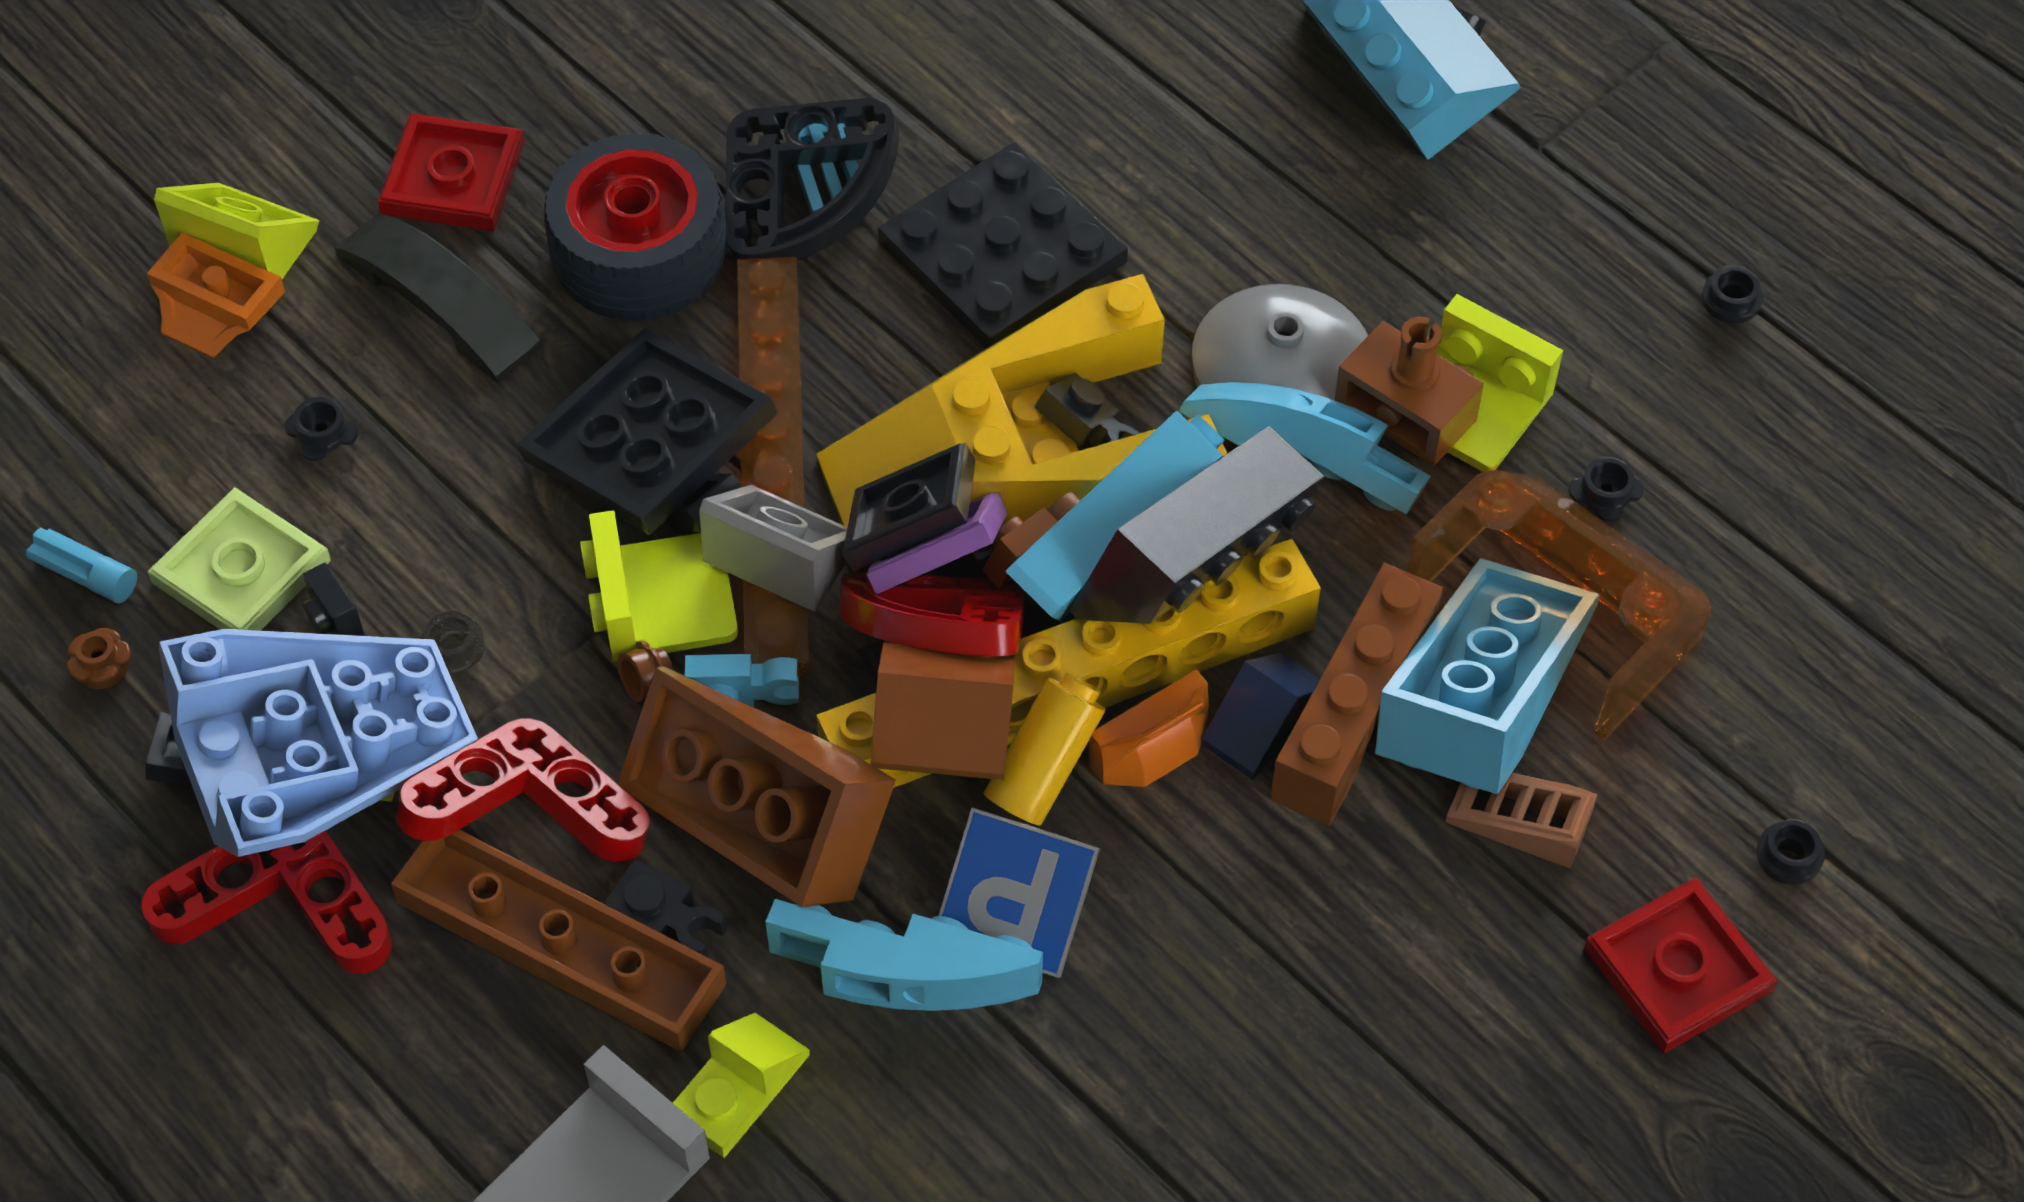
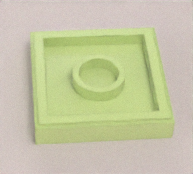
M234 487L147 572L152 584L218 629L261 631L306 586L303 573L324 562L328 564L331 559L326 547Z

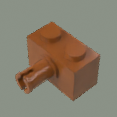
M1427 317L1409 319L1404 323L1401 331L1382 321L1339 365L1334 400L1358 409L1388 424L1383 435L1430 465L1435 466L1477 421L1484 383L1476 379L1465 367L1459 364H1452L1437 354L1442 331L1436 322L1431 327L1430 336L1428 337L1427 332L1430 319Z

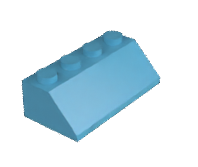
M1300 0L1305 9L1427 160L1521 88L1515 78L1449 0Z

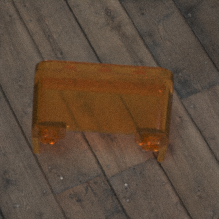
M1503 470L1482 472L1475 476L1413 537L1407 572L1431 582L1485 528L1501 530L1584 590L1599 594L1598 600L1617 612L1624 626L1645 642L1610 679L1595 730L1597 735L1606 740L1702 638L1711 616L1710 601L1699 587L1547 481L1536 476Z

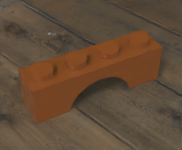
M1385 562L1383 563L1276 759L1270 800L1323 824L1331 825L1358 774L1366 747L1379 719L1381 692L1438 616L1443 591L1442 586Z

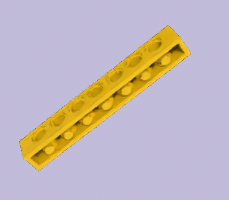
M1289 539L1270 546L1257 558H1253L1249 554L1243 556L1239 566L1224 582L1215 585L1211 580L1208 581L1196 600L1181 613H1177L1171 608L1150 624L1078 620L1076 618L1022 638L1019 651L1015 653L1008 745L1012 743L1048 678L1061 682L1064 675L1070 673L1084 680L1101 692L1096 702L1106 708L1173 683L1196 669L1198 672H1202L1315 629L1321 587L1294 540ZM876 693L817 714L818 737L850 751L871 764ZM879 769L896 780L894 788L932 774Z

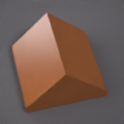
M884 642L877 678L871 765L877 769L1004 780L1014 683L1015 654L999 657L962 655Z

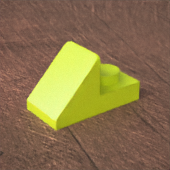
M757 1013L724 1025L710 1033L708 1036L711 1052L710 1060L673 1102L675 1106L705 1130L707 1146L723 1158L727 1156L810 1056L807 1047Z

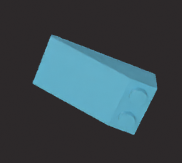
M1480 558L1382 690L1375 754L1401 762L1408 767L1422 769L1461 782L1468 787L1482 789L1498 795L1522 759L1598 605L1599 594Z

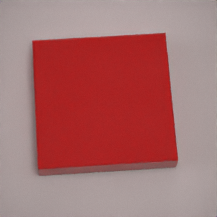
M410 113L378 199L380 213L394 217L495 231L525 143L523 130Z
M1697 877L1588 936L1584 945L1586 952L1663 1054L1772 993L1778 982Z

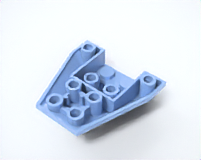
M221 629L159 642V654L176 745L213 843L237 857L305 842L396 792L411 777L478 740L435 640Z

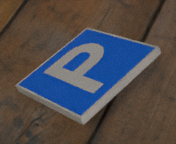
M973 807L970 811L939 916L955 919L964 924L968 930L994 938L1000 935H1009L1024 940L1033 949L1043 952V973L1060 978L1100 848Z

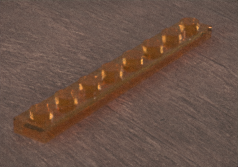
M797 257L737 259L739 379L771 396L778 412L761 431L741 448V486L754 485L805 508ZM743 580L744 654H751L752 664H761L767 660L779 657L797 659V676H810L808 609Z

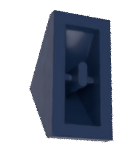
M1282 653L1245 661L1206 729L1201 745L1253 780L1285 745L1320 679Z

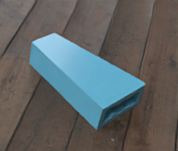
M1178 411L1174 412L1020 556L1006 572L1052 618L1062 623L1071 621L1075 616L1069 610L1117 529L1224 457L1217 448L1225 440L1199 414L1188 422Z

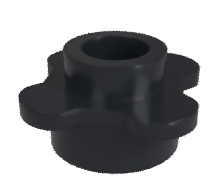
M314 397L301 403L294 414L285 422L286 433L288 436L298 439L302 445L301 452L303 457L310 461L322 460L328 452L335 450L341 444L350 445L358 437L357 425L354 422L346 421L341 403L333 398ZM327 428L324 431L317 432L320 429Z
M1613 457L1594 459L1587 466L1584 477L1572 480L1569 486L1571 499L1575 502L1586 503L1592 510L1596 511L1597 517L1604 522L1618 521L1622 517V509L1630 501L1640 500L1644 492L1643 483L1634 477L1632 469L1622 460ZM1601 488L1609 489L1612 492H1604L1601 490Z

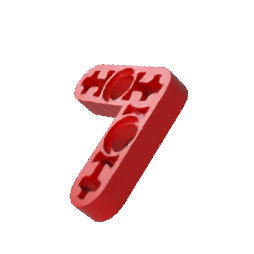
M531 718L511 721L411 777L403 784L399 796L396 817L397 823L403 832L415 839L437 841L448 837L524 792L592 853L611 862H627L635 859L643 850L650 823L648 812L638 801L552 727L542 721ZM470 771H479L491 776L495 783L488 786H476L465 781L462 775ZM563 782H573L583 786L588 791V794L582 797H570L559 792L555 786ZM441 804V809L437 810L435 807Z
M326 830L305 841V845L295 851L290 845L267 850V856L273 862V866L265 869L259 852L237 857L217 846L158 879L148 887L142 898L141 908L152 934L158 940L165 943L182 944L195 939L286 887L335 963L343 970L353 974H366L374 971L387 961L392 950V939L384 916ZM245 863L253 868L251 878L243 886L225 888L217 883L220 872L228 865ZM335 877L345 883L342 894L331 902L318 903L308 897L312 885L320 879ZM205 882L213 899L208 903H205L202 893H199L196 887ZM173 901H177L186 911L182 917L174 919L165 909V906ZM350 914L361 934L369 936L371 943L367 947L360 949L354 942L350 943L342 920L346 919Z

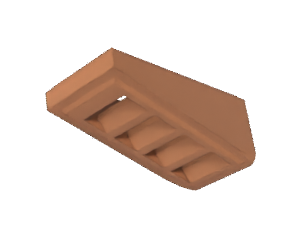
M1512 773L1498 795L1491 793L1485 810L1480 811L1471 809L1479 789L1460 783L1447 814L1446 823L1571 869L1591 818L1598 794L1572 785ZM1504 797L1516 801L1510 817L1498 815ZM1529 806L1541 810L1536 823L1524 820ZM1554 815L1566 819L1562 829L1550 826Z

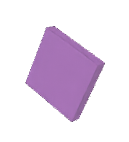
M991 492L971 501L966 524L871 564L866 575L875 593H881L992 544L1008 513L999 492L996 494Z

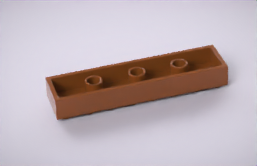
M461 830L437 841H422L391 883L396 901L401 906L680 1052L683 1051L727 985L724 966Z

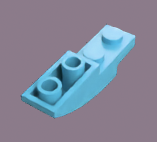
M1227 382L1202 384L1183 402L1179 412L1191 419L1197 414L1200 416L1209 414L1218 434L1238 446L1270 426L1297 452L1310 459V463L1324 476L1334 480L1345 479L1364 490L1365 497L1371 503L1388 511H1395L1397 509L1407 515L1431 477L1429 474L1378 446L1388 424L1348 405L1298 389L1262 383Z
M778 899L774 900L766 919L770 953L820 967L824 995L859 1004L893 1009L929 1011L971 1009L1007 1003L1039 993L1042 985V951L1033 949L1027 942L1014 936L1000 935L994 938L968 930L961 922L945 916H936L930 919L912 914L904 937L896 935L892 929L876 921L863 920L856 923L832 916L829 911L819 905L801 907L796 903L792 904Z

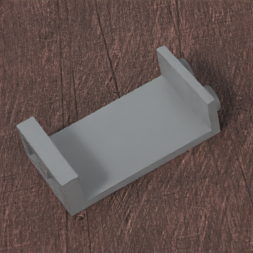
M603 1045L584 1063L589 1088L473 1202H667L710 1159L705 1130Z

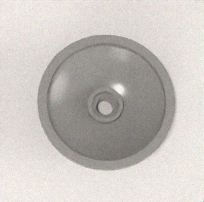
M1290 284L1255 286L1226 297L1216 304L1203 318L1193 340L1192 372L1197 387L1202 384L1227 382L1262 383L1294 388L1334 400L1339 365L1368 335L1361 322L1348 308L1322 292ZM1280 334H1288L1291 336H1282Z

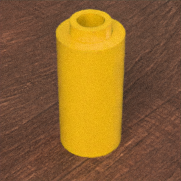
M1066 673L1061 682L1048 678L1007 750L1004 780L991 779L984 791V795L993 803L1018 818L1041 826L1106 711L1103 706L1096 702L1101 692L1091 684L1070 673Z

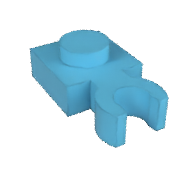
M751 654L685 655L686 677L749 706L754 707V700H765L778 705L799 703V676H797V659L779 657L767 660L761 664H752Z

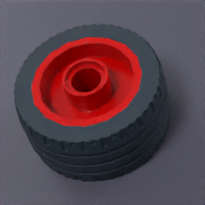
M648 133L609 136V138L599 139L595 143L592 142L588 146L580 148L578 152H574L569 159L563 162L561 167H558L556 174L552 176L551 183L549 182L548 191H546L544 226L550 259L563 288L567 290L571 297H574L577 303H581L586 309L589 308L592 312L600 313L605 317L610 316L612 319L620 318L627 321L629 319L640 321V319L651 320V318H661L664 315L669 316L673 312H679L684 307L692 305L695 300H699L701 295L708 291L710 286L712 287L715 279L718 278L719 271L723 266L726 250V222L722 194L710 166L705 163L701 156H698L696 151L690 150L687 145H682L676 140H670L668 137L663 138L659 135H649Z

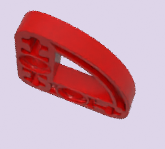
M867 572L844 574L840 579V616L849 626L864 634L913 648L962 655L999 657L1012 655L1019 651L1025 612V590L1016 581H1009L1001 588H998L989 578L919 575L876 594L866 575Z

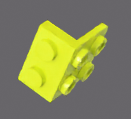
M614 510L589 514L592 540L580 541L586 579L599 577L601 590L599 593L588 594L594 632L607 630L613 662L618 661L622 653L636 649V641L639 640L648 642L650 648H662L666 653L729 643L736 639L738 626L728 572L703 561L701 533L620 546Z

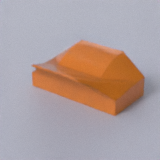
M184 232L177 237L147 272L149 282L160 302L162 317L161 333L211 358H214L237 335L249 331L285 293L280 276Z
M1196 669L1094 730L1089 739L1088 766L1102 784L1146 787L1197 756L1209 720L1208 682Z

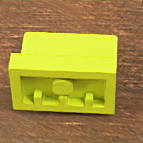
M1456 294L1444 309L1441 324L1442 337L1437 354L1452 364H1459L1468 369L1476 379L1484 383L1477 421L1452 446L1448 453L1486 474H1492L1553 395L1563 350Z

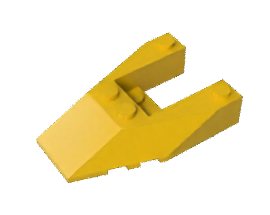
M1140 274L1084 290L817 453V463L841 525L848 527L856 488L959 443H966L976 460L970 502L991 492L995 494L999 492L1008 511L1001 527L1016 516L1024 522L1045 507L1048 510L1057 500L1069 492H1072L1079 500L1084 498L1156 429L1079 451L1076 443L1034 406L1046 388L1073 373H1077L1082 379L1095 383L1162 364L1165 319L1144 275ZM1210 415L1201 416L1217 432ZM1222 443L1217 450L1225 456L1228 453Z

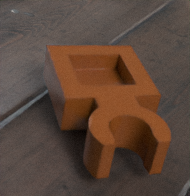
M1069 492L1057 500L1048 510L1044 507L1024 522L1018 516L1009 520L999 529L992 543L995 548L982 571L998 588L1011 581L1013 578L1006 570L1080 500L1072 492Z

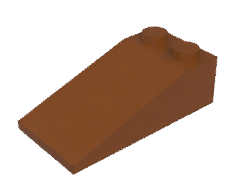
M656 667L617 784L628 794L799 906L808 907L854 900L896 780L844 748L671 669Z

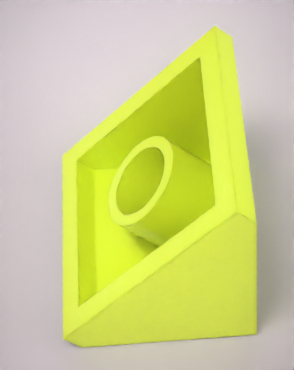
M221 183L157 188L154 197L169 247L184 232L276 274L281 279L284 278L317 232L319 224L317 219Z

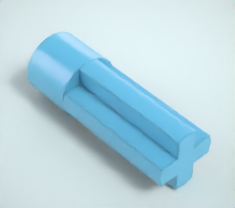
M40 527L32 535L34 543L26 549L28 559L117 604L123 603L132 594L137 583V572L134 569L51 529L45 530Z

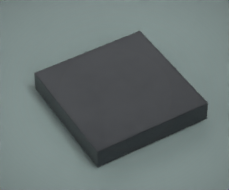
M959 443L856 488L842 553L853 572L967 523L976 460L966 443Z

